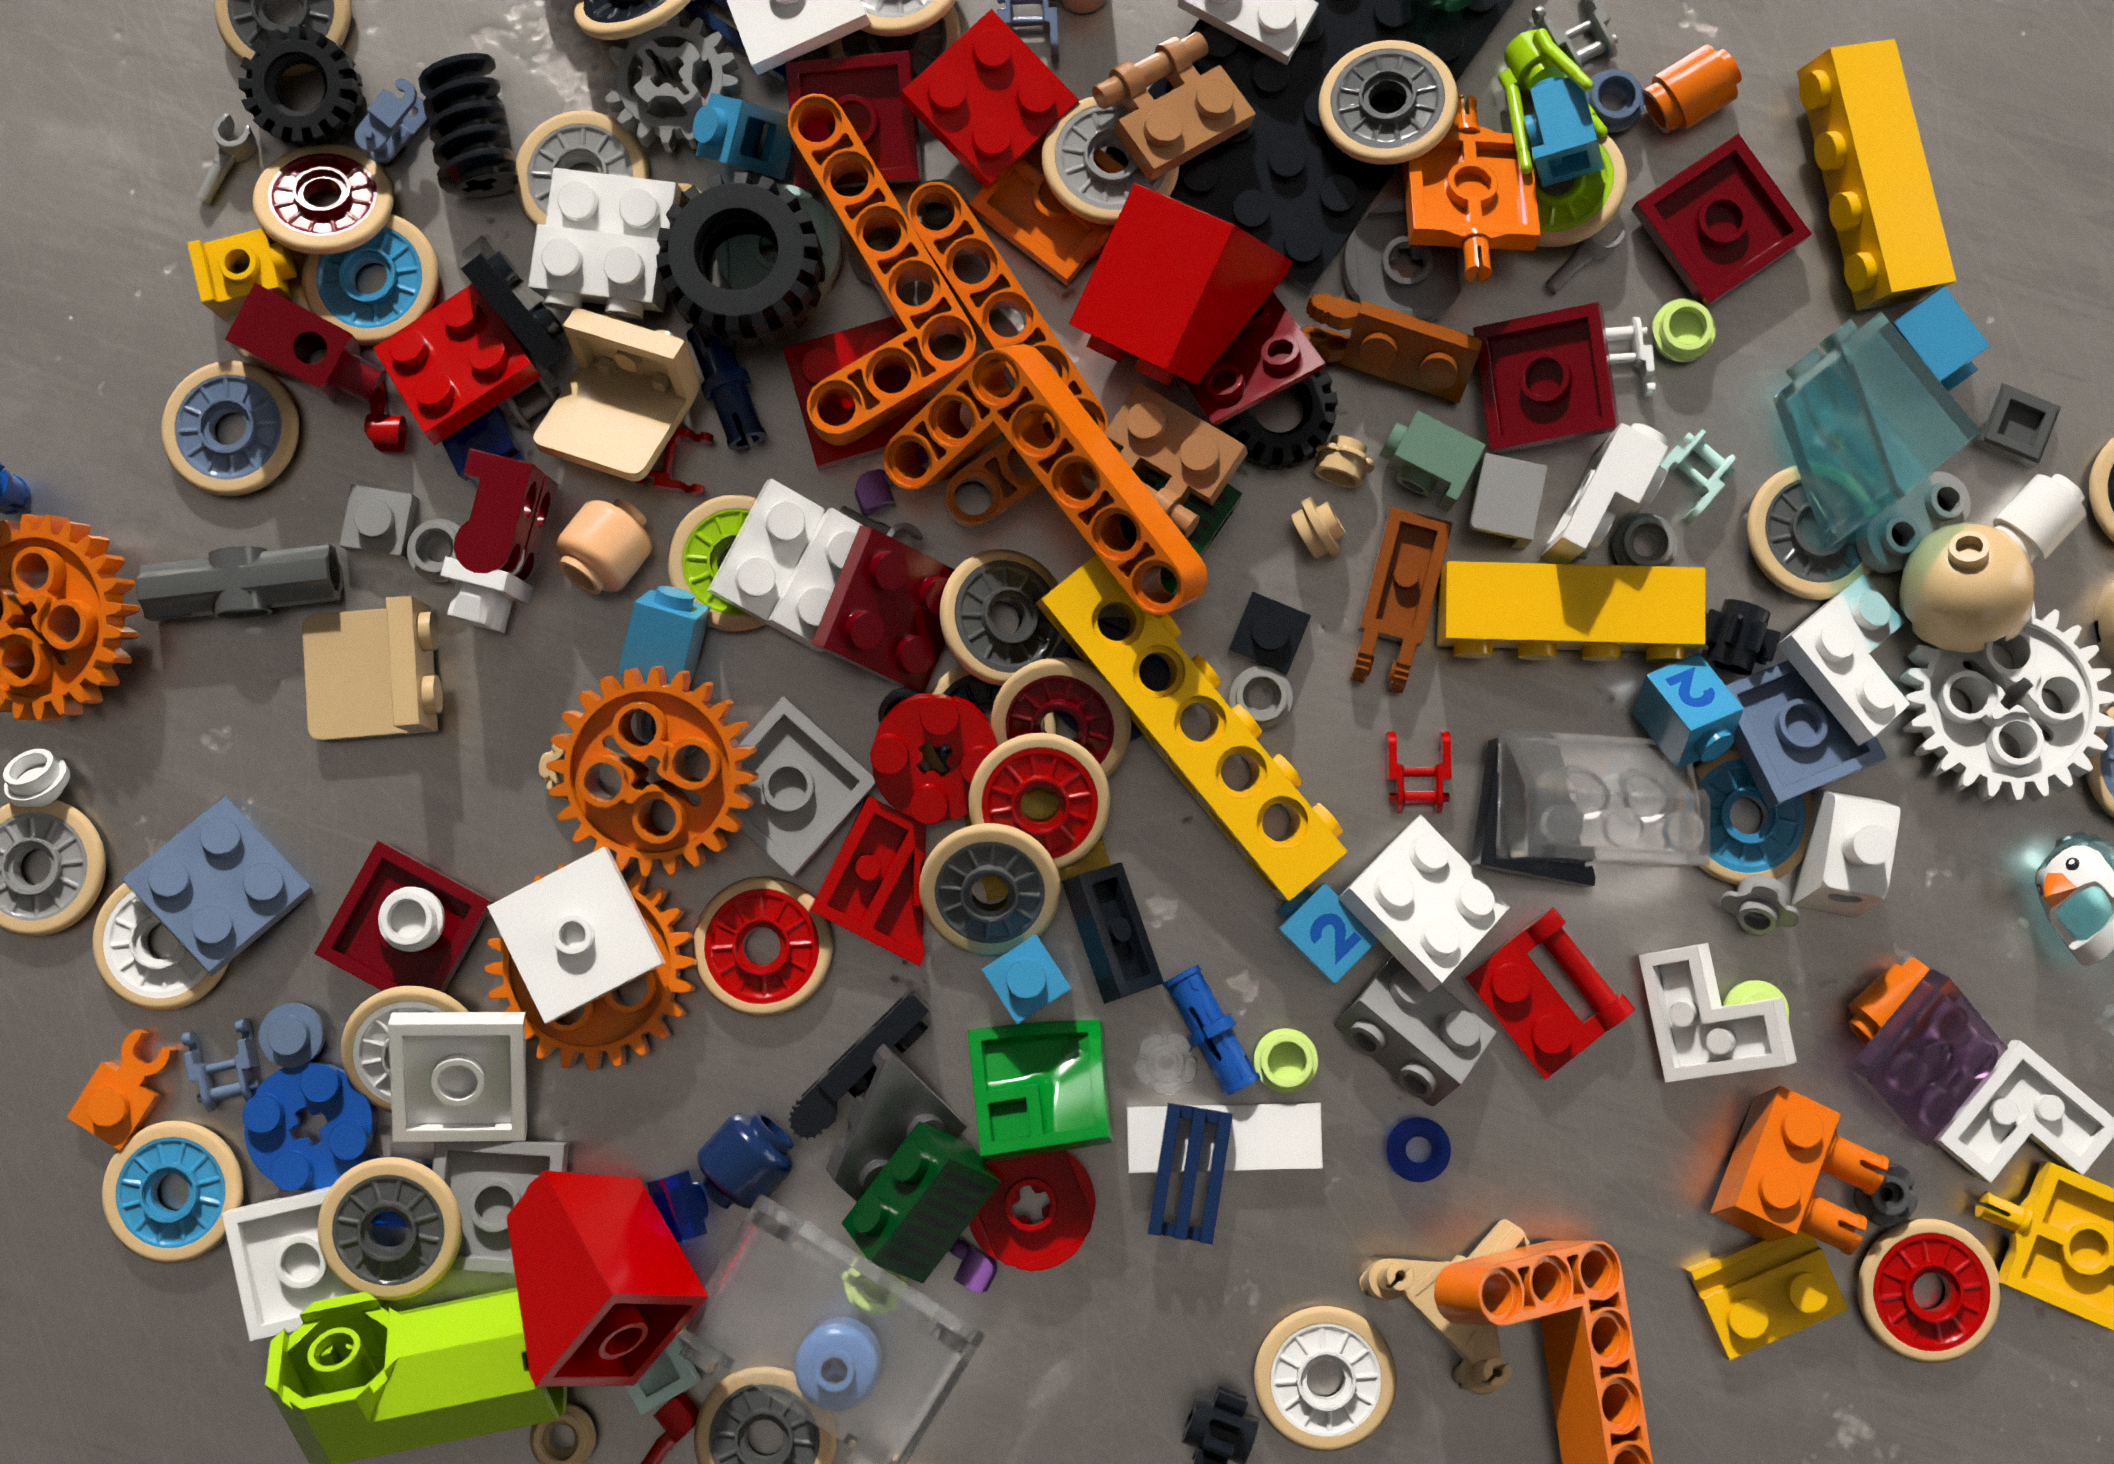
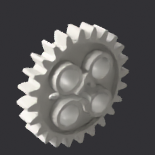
M2033 601L2031 618L2020 633L2006 643V635L1998 640L1985 642V650L1972 653L1949 651L1926 642L1928 646L1918 645L1909 652L1907 657L1919 668L1908 669L1900 676L1899 681L1906 686L1916 689L1915 692L1904 697L1910 703L1906 710L1916 711L1917 717L1905 725L1903 731L1904 733H1923L1926 740L1917 747L1914 754L1917 757L1934 752L1939 759L1934 765L1931 774L1937 777L1952 769L1957 773L1954 781V791L1957 793L1975 782L1978 783V798L1980 802H1986L1993 798L1999 788H2001L2006 805H2013L2022 800L2024 790L2033 803L2038 802L2049 796V786L2059 793L2073 785L2070 774L2081 777L2090 772L2093 766L2086 756L2095 757L2106 751L2108 746L2095 734L2104 733L2114 727L2113 719L2099 713V709L2114 702V694L2099 691L2097 683L2112 673L2107 668L2091 669L2088 661L2100 650L2097 645L2079 649L2074 644L2082 627L2076 625L2064 633L2056 629L2060 611L2054 609L2041 620L2035 619V605ZM1993 645L2002 646L2010 652L2014 661L2013 669L2004 668L1998 664L1993 656ZM1964 661L1970 662L1972 671L1964 668ZM1950 688L1960 689L1967 694L1972 703L1971 714L1963 713L1955 708L1950 699ZM2042 688L2050 689L2058 695L2063 706L2062 714L2055 713L2047 708L2042 699ZM2005 693L2009 694L2013 699L2008 709L2000 702L2004 698ZM2042 731H2046L2050 735V741L2044 740ZM2000 732L2008 733L2018 741L2021 749L2020 758L2011 757L2003 751L1999 743Z

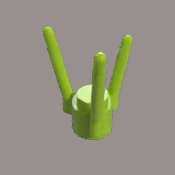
M1544 28L1528 30L1519 34L1509 43L1504 53V60L1508 68L1498 75V80L1507 96L1520 171L1525 175L1531 173L1533 167L1520 91L1523 90L1524 92L1531 93L1530 89L1538 82L1551 77H1568L1586 92L1593 88L1592 80L1553 42ZM1588 103L1596 136L1603 138L1607 135L1608 129Z

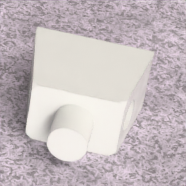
M1820 788L1812 792L1813 808L1804 858L1796 868L1790 906L1855 918L1886 899L1901 815L1900 807L1875 798Z

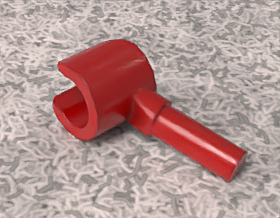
M383 382L380 390L371 402V414L366 416L364 432L378 451L403 452L406 449L408 439L407 421L401 415H388Z
M684 1392L673 1397L653 1415L665 1432L656 1439L640 1464H660L667 1452L695 1426L699 1410Z

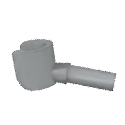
M229 114L220 116L212 126V135L219 146V150L213 159L212 167L196 195V198L209 205L234 162H244L250 159L257 149L256 138L249 125L245 127L239 139L228 141L235 129V123Z
M1622 230L1610 242L1602 241L1596 234L1578 242L1579 247L1572 253L1573 255L1545 282L1547 288L1556 294L1591 260L1599 261L1609 257L1622 242L1625 231Z
M842 506L839 512L863 526L874 528L890 537H893L896 533L904 532L916 540H922L920 530L913 524L904 522L890 527L882 522H876L846 506Z

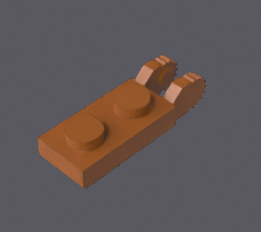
M1324 292L1323 294H1312L1309 298L1306 314H1309V318H1312L1314 322L1317 321L1321 325L1326 324L1327 327L1336 330L1352 328L1350 336L1329 329H1321L1320 326L1306 325L1301 327L1302 332L1324 362L1341 361V365L1460 403L1482 345V341L1479 340L1480 338L1364 300L1360 304L1342 297H1334L1332 294L1328 295Z
M1392 506L1389 509L1357 630L1362 633L1356 649L1350 680L1364 683L1366 677L1370 675L1374 662L1373 652L1377 637L1379 636L1400 642L1387 680L1389 682L1388 690L1398 693L1404 692L1416 646L1419 647L1423 642L1453 522Z

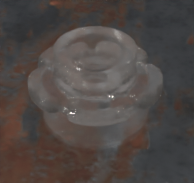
M1156 1032L1147 1036L1138 1047L1140 1056L1134 1062V1069L1137 1078L1143 1085L1152 1086L1153 1091L1157 1094L1173 1095L1181 1090V1086L1184 1083L1189 1084L1193 1081L1197 1073L1198 1061L1192 1055V1048L1186 1037L1176 1032H1170L1167 1035ZM1167 1056L1171 1058L1172 1066L1169 1069L1161 1068L1160 1059Z

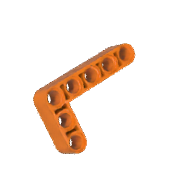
M812 93L796 101L788 114L787 126L794 150L903 332L821 380L812 388L807 398V412L817 435L823 441L832 445H847L942 391L976 358V335L970 321L840 105L831 97ZM816 120H825L835 127L833 134L827 140L821 142H811L802 136V132L809 123ZM849 173L858 174L868 181L865 189L853 197L840 195L834 190L837 180ZM889 227L896 230L901 237L897 245L892 249L876 251L866 244L868 235L874 229ZM911 281H922L933 289V294L925 304L909 306L898 298L901 287ZM951 334L959 337L965 343L966 348L957 359L943 361L931 353L930 347L933 341L939 336ZM899 366L905 369L911 376L907 387L897 393H886L880 390L875 385L878 374L884 368ZM835 398H845L855 405L853 417L846 424L840 426L829 425L821 419L823 406L829 400Z
M928 182L919 186L911 194L908 201L907 218L985 348L992 350L1021 344L1035 347L1043 354L1047 361L1056 367L1061 379L1104 433L1108 428V417L1103 406L960 194L952 186L943 182ZM938 202L945 205L951 211L953 220L944 229L930 230L919 222L917 217L918 211L925 204ZM964 255L980 257L987 265L988 276L979 283L967 284L955 275L953 270L954 262ZM1000 307H1010L1021 315L1024 329L1013 337L1000 336L992 330L989 324V315ZM1006 362L1003 368V375L1014 389L1016 374L1013 367ZM1045 412L1042 419V428L1046 437L1054 441L1056 425L1052 417ZM1005 439L972 461L950 479L944 494V506L948 516L956 524L966 528H979L986 525L1044 486L1037 476L1032 479H1022L1011 472L1008 465V455L1015 448L1008 439ZM968 481H976L983 484L991 496L989 508L978 515H970L963 512L955 501L956 489L961 484Z
M1026 344L987 350L980 354L899 430L885 447L883 463L889 479L898 487L907 490L919 489L953 477L994 438L1003 432L1134 603L1144 612L1152 615H1166L1197 600L1205 591L1208 576L1207 568L1202 558L1043 354L1035 347ZM1006 362L1013 367L1016 374V384L1013 391L1006 385L1003 378V368ZM962 403L971 413L972 424L970 430H967L960 420ZM1045 412L1052 417L1056 425L1054 441L1046 437L1042 428V419ZM919 444L928 454L929 464L927 470L922 467L918 460ZM1084 463L1093 470L1096 476L1097 484L1094 493L1088 490L1082 481L1081 470ZM1123 515L1130 518L1136 527L1137 537L1135 544L1129 542L1121 531L1120 523ZM1162 566L1168 568L1177 580L1176 595L1170 594L1161 583L1160 572Z
M1549 1240L1455 1262L1442 1269L1437 1276L1434 1286V1299L1438 1311L1449 1322L1457 1324L1510 1325L1540 1318L1562 1464H1653L1622 1267L1618 1254L1611 1245L1604 1241Z

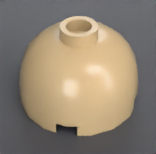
M1971 522L1943 526L1924 537L1915 550L1906 558L1899 590V606L1902 615L1905 612L1906 617L1912 622V631L1921 640L1943 650L1967 653L1985 650V642L1998 640L2005 635V643L2013 639L2030 620L2035 589L2033 569L2027 553L2002 530L1988 524Z

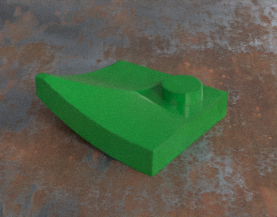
M1100 1020L1033 1022L967 1030L980 1157L985 1163L1114 1143L1106 1072L1104 1026Z

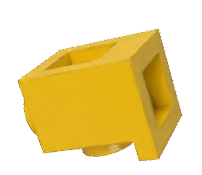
M262 228L205 243L201 240L187 242L201 303L220 318L238 315L254 283L289 301L294 300L289 279L297 276L292 252L289 248L274 241ZM250 262L244 272L236 273L235 265Z

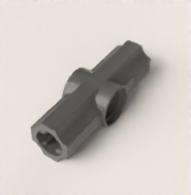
M317 544L299 548L292 547L272 551L255 546L220 548L210 551L208 553L209 558L140 565V573L136 578L137 600L141 604L144 618L150 621L188 619L205 615H213L221 619L262 617L273 613L272 608L339 601L341 589L343 588L342 566L338 560L336 548L330 544Z

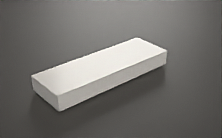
M1321 1103L1187 1105L1233 1114L1224 1171L1323 1168ZM1167 1106L1127 1107L1128 1173L1157 1172ZM1179 1118L1171 1172L1184 1171L1191 1120ZM1205 1122L1198 1171H1209L1216 1124Z

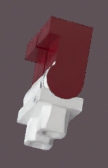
M470 448L463 473L479 483L470 519L459 528L454 538V552L457 559L445 556L440 574L456 583L447 615L463 620L464 623L505 633L513 601L529 605L533 586L525 581L531 577L535 569L558 484L531 463Z

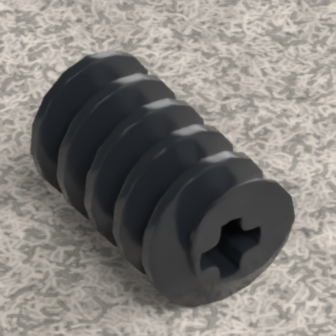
M464 53L446 57L428 66L418 78L420 92L426 97L423 101L425 116L431 120L427 127L430 140L435 143L432 149L434 163L440 167L437 172L439 187L447 193L457 196L489 197L504 194L513 189L515 184L519 183L517 174L513 172H499V170L509 167L514 163L515 158L513 151L507 148L496 147L509 140L510 133L509 128L504 125L491 124L505 116L504 104L498 101L488 100L501 92L498 80L492 77H484L496 69L495 59L489 54Z

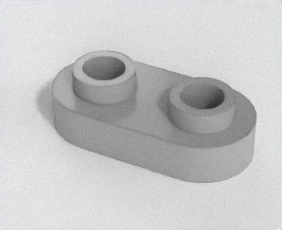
M1942 471L1931 472L1912 481L1861 521L1855 535V545L1859 557L1869 568L1879 573L1890 574L1904 569L1906 558L1915 550L1924 537L1943 526L1962 523L1968 520L1971 511V499L1967 488L1956 476ZM1937 494L1944 499L1946 511L1938 505ZM1892 528L1896 529L1902 536V546L1894 542L1891 534Z

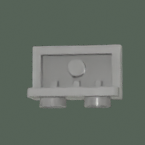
M1392 954L1385 960L1357 1000L1341 1014L1335 1023L1336 1028L1348 1037L1354 1048L1372 1057L1396 1077L1408 1093L1421 1098L1430 1106L1438 1104L1462 1084L1497 1033V1031L1441 985L1428 992Z

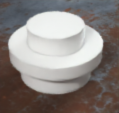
M46 749L29 750L16 756L5 767L3 772L5 780L4 792L15 806H45L55 801L61 795L70 779V770L61 758L53 756Z
M404 887L394 891L384 900L378 915V925L383 938L392 947L402 951L416 952L430 947L438 940L444 929L445 912L440 900L430 891L419 887Z

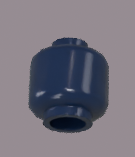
M756 1111L753 1116L735 1113L724 1122L699 1150L697 1161L701 1172L705 1176L699 1185L713 1202L724 1209H728L733 1203L742 1208L757 1209L792 1172L794 1162L790 1150L794 1147V1143L783 1128L764 1113Z

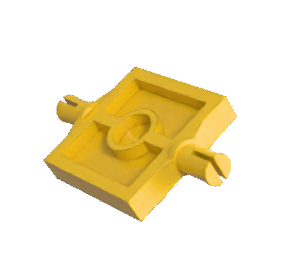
M2041 1161L2029 1195L2020 1206L1985 1191L1978 1201L1996 1208L2002 1213L2000 1214L1989 1208L1976 1205L1975 1216L2010 1230L2009 1247L1999 1270V1283L2114 1331V1189L2052 1162Z

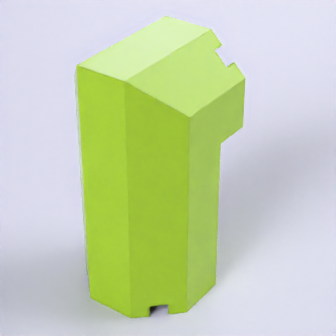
M517 1288L398 1312L390 1307L389 1312L380 1306L375 1297L365 1291L314 1301L299 1314L303 1321L301 1326L290 1336L284 1328L270 1341L265 1385L307 1461L311 1464H342L555 1421L559 1418V1415L567 1411V1386L535 1387L530 1377Z

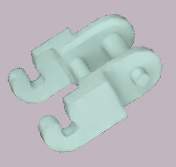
M1704 429L1696 436L1689 432L1683 438L1688 445L1684 449L1677 445L1659 464V466L1675 470L1678 467L1701 486L1699 489L1701 498L1697 501L1695 507L1683 518L1689 524L1699 516L1725 486L1719 480L1724 473L1729 478L1735 472L1730 465L1734 462L1736 456L1732 454L1724 459L1702 441L1706 434ZM1692 451L1716 469L1708 480L1685 461Z

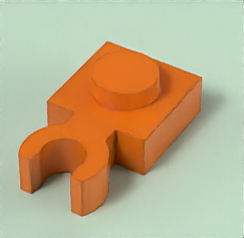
M135 1029L127 1035L121 1047L123 1063L120 1067L111 1061L100 1063L66 1117L119 1151L123 1149L133 1134L144 1127L164 1095L149 1085L154 1075L167 1072L174 1065L178 1056V1049L173 1046H164L153 1062L150 1063L145 1060L142 1054V1047L151 1034L146 1029Z

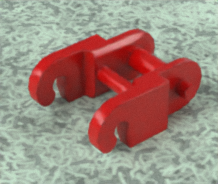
M677 427L666 445L662 472L650 470L644 479L635 481V484L643 486L645 480L654 481V486L658 491L704 496L705 486L700 484H692L690 486L686 485L683 481L674 480L671 471L675 447H679L682 442L710 445L713 443L714 435L708 432L697 434L691 429Z
M1386 731L1385 782H1394V793H1388V803H1395L1397 814H1402L1404 804H1433L1435 812L1442 813L1443 802H1449L1450 800L1449 793H1443V781L1452 779L1451 738L1449 731L1439 732V744H1441V751L1438 754L1439 764L1434 767L1404 768L1403 765L1397 763L1395 731ZM1404 777H1433V791H1404Z

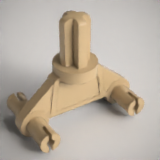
M1507 1219L1500 1220L1467 1258L1456 1255L1451 1262L1386 1258L1375 1261L1362 1273L1359 1278V1286L1362 1292L1364 1290L1368 1291L1365 1294L1366 1296L1382 1301L1401 1297L1464 1359L1463 1362L1458 1363L1454 1367L1452 1373L1454 1383H1462L1459 1386L1460 1389L1468 1390L1476 1395H1486L1495 1392L1511 1378L1510 1365L1508 1363L1502 1364L1505 1359L1501 1358L1497 1325L1457 1324L1444 1319L1435 1303L1434 1286L1437 1276L1442 1269L1452 1263L1528 1246L1530 1242L1525 1235L1526 1233L1520 1227Z

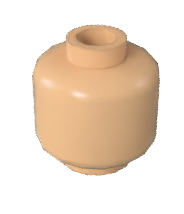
M616 499L613 504L603 500L586 502L557 540L556 548L561 557L558 563L560 570L571 582L588 593L599 595L602 590L607 592L621 591L652 550L650 537L643 528L647 523L646 518L636 507L622 499Z

